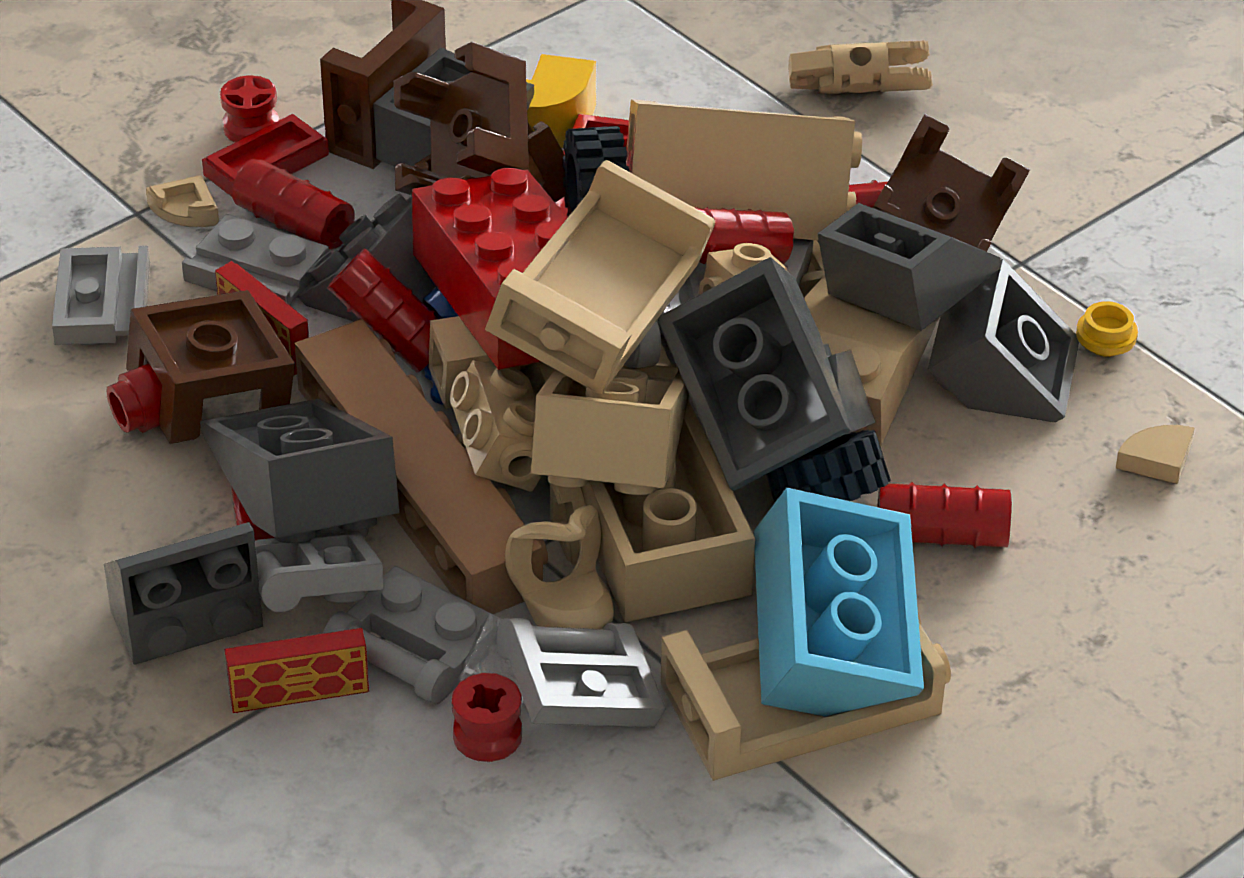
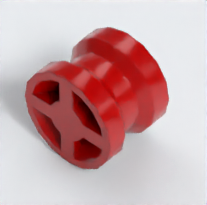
M253 75L239 76L229 80L222 86L220 101L222 108L226 111L222 120L225 136L230 141L237 142L279 121L278 114L273 109L277 102V91L275 85L269 79Z
M480 673L467 677L453 691L452 712L455 717L453 740L457 749L466 757L476 761L493 762L505 759L514 753L521 744L522 722L519 716L521 715L522 695L518 686L511 679L497 673Z

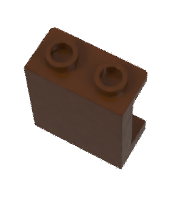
M391 0L393 31L364 57L360 58L332 48L320 59L325 138L328 139L329 153L371 169H375L382 162L376 159L373 103L394 87L395 79L412 72L438 49H446L445 9L443 7L423 0Z

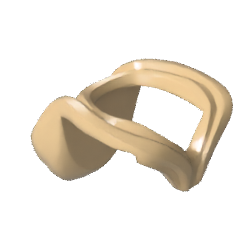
M590 504L576 509L570 515L569 522L566 525L555 522L530 523L515 530L507 541L505 550L507 573L521 594L537 626L603 629L607 623H611L613 620L614 608L611 595L596 572V562L601 543V525L598 511ZM548 539L564 542L579 540L580 552L576 566L567 576L551 582L539 580L532 570L533 540Z

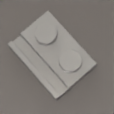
M226 214L196 246V255L192 259L186 257L182 261L183 278L186 282L217 291L215 270L233 261L291 306L294 298H298L301 292L314 279L309 270L321 257L329 252V246Z
M121 246L60 248L52 322L55 345L117 343V336L129 335L131 309L147 306L150 271L148 246H139L138 253H121Z

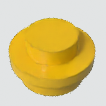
M1103 301L1094 303L1087 308L1085 314L1078 320L1076 336L1080 344L1089 351L1099 356L1111 357L1124 354L1135 346L1138 337V327L1134 322L1132 312L1127 307L1116 302Z

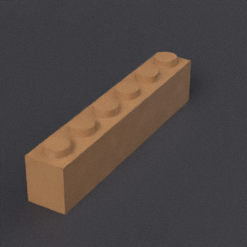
M363 319L296 342L295 355L298 390L307 401L321 399L393 437L400 513L392 515L451 594L491 614H496L523 603L524 600L507 573L505 550L510 535L525 524L516 514L514 504L504 488L496 489L489 479L475 475L468 452L455 437L448 417L442 411L435 412L427 402L419 381L412 374L406 375L397 364L389 343L384 338L378 340ZM534 539L531 558L532 570L534 575L541 581H543V565L548 563V552L543 539Z

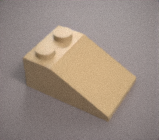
M824 275L804 299L819 330L823 345L829 344L832 355L848 350L852 351L875 423L852 432L857 433L868 429L869 431L875 430L881 447L939 318L922 331L829 295Z
M658 362L653 367L632 369L623 365L602 395L555 369L536 395L531 474L547 475L549 483L561 487H583L588 485V480L614 483L616 491L632 495L651 494L654 492V487L665 488L673 471L689 398V392L677 364Z

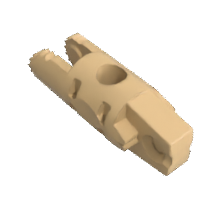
M928 41L832 44L818 46L814 51L791 53L788 64L790 88L818 89L819 93L826 94L931 89L933 86L931 71H928V68H918L917 66L915 68H889V66L913 65L914 63L924 62L930 56Z

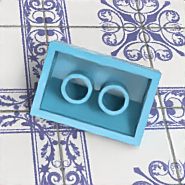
M786 487L754 530L761 704L826 717L919 695L924 689L910 514Z

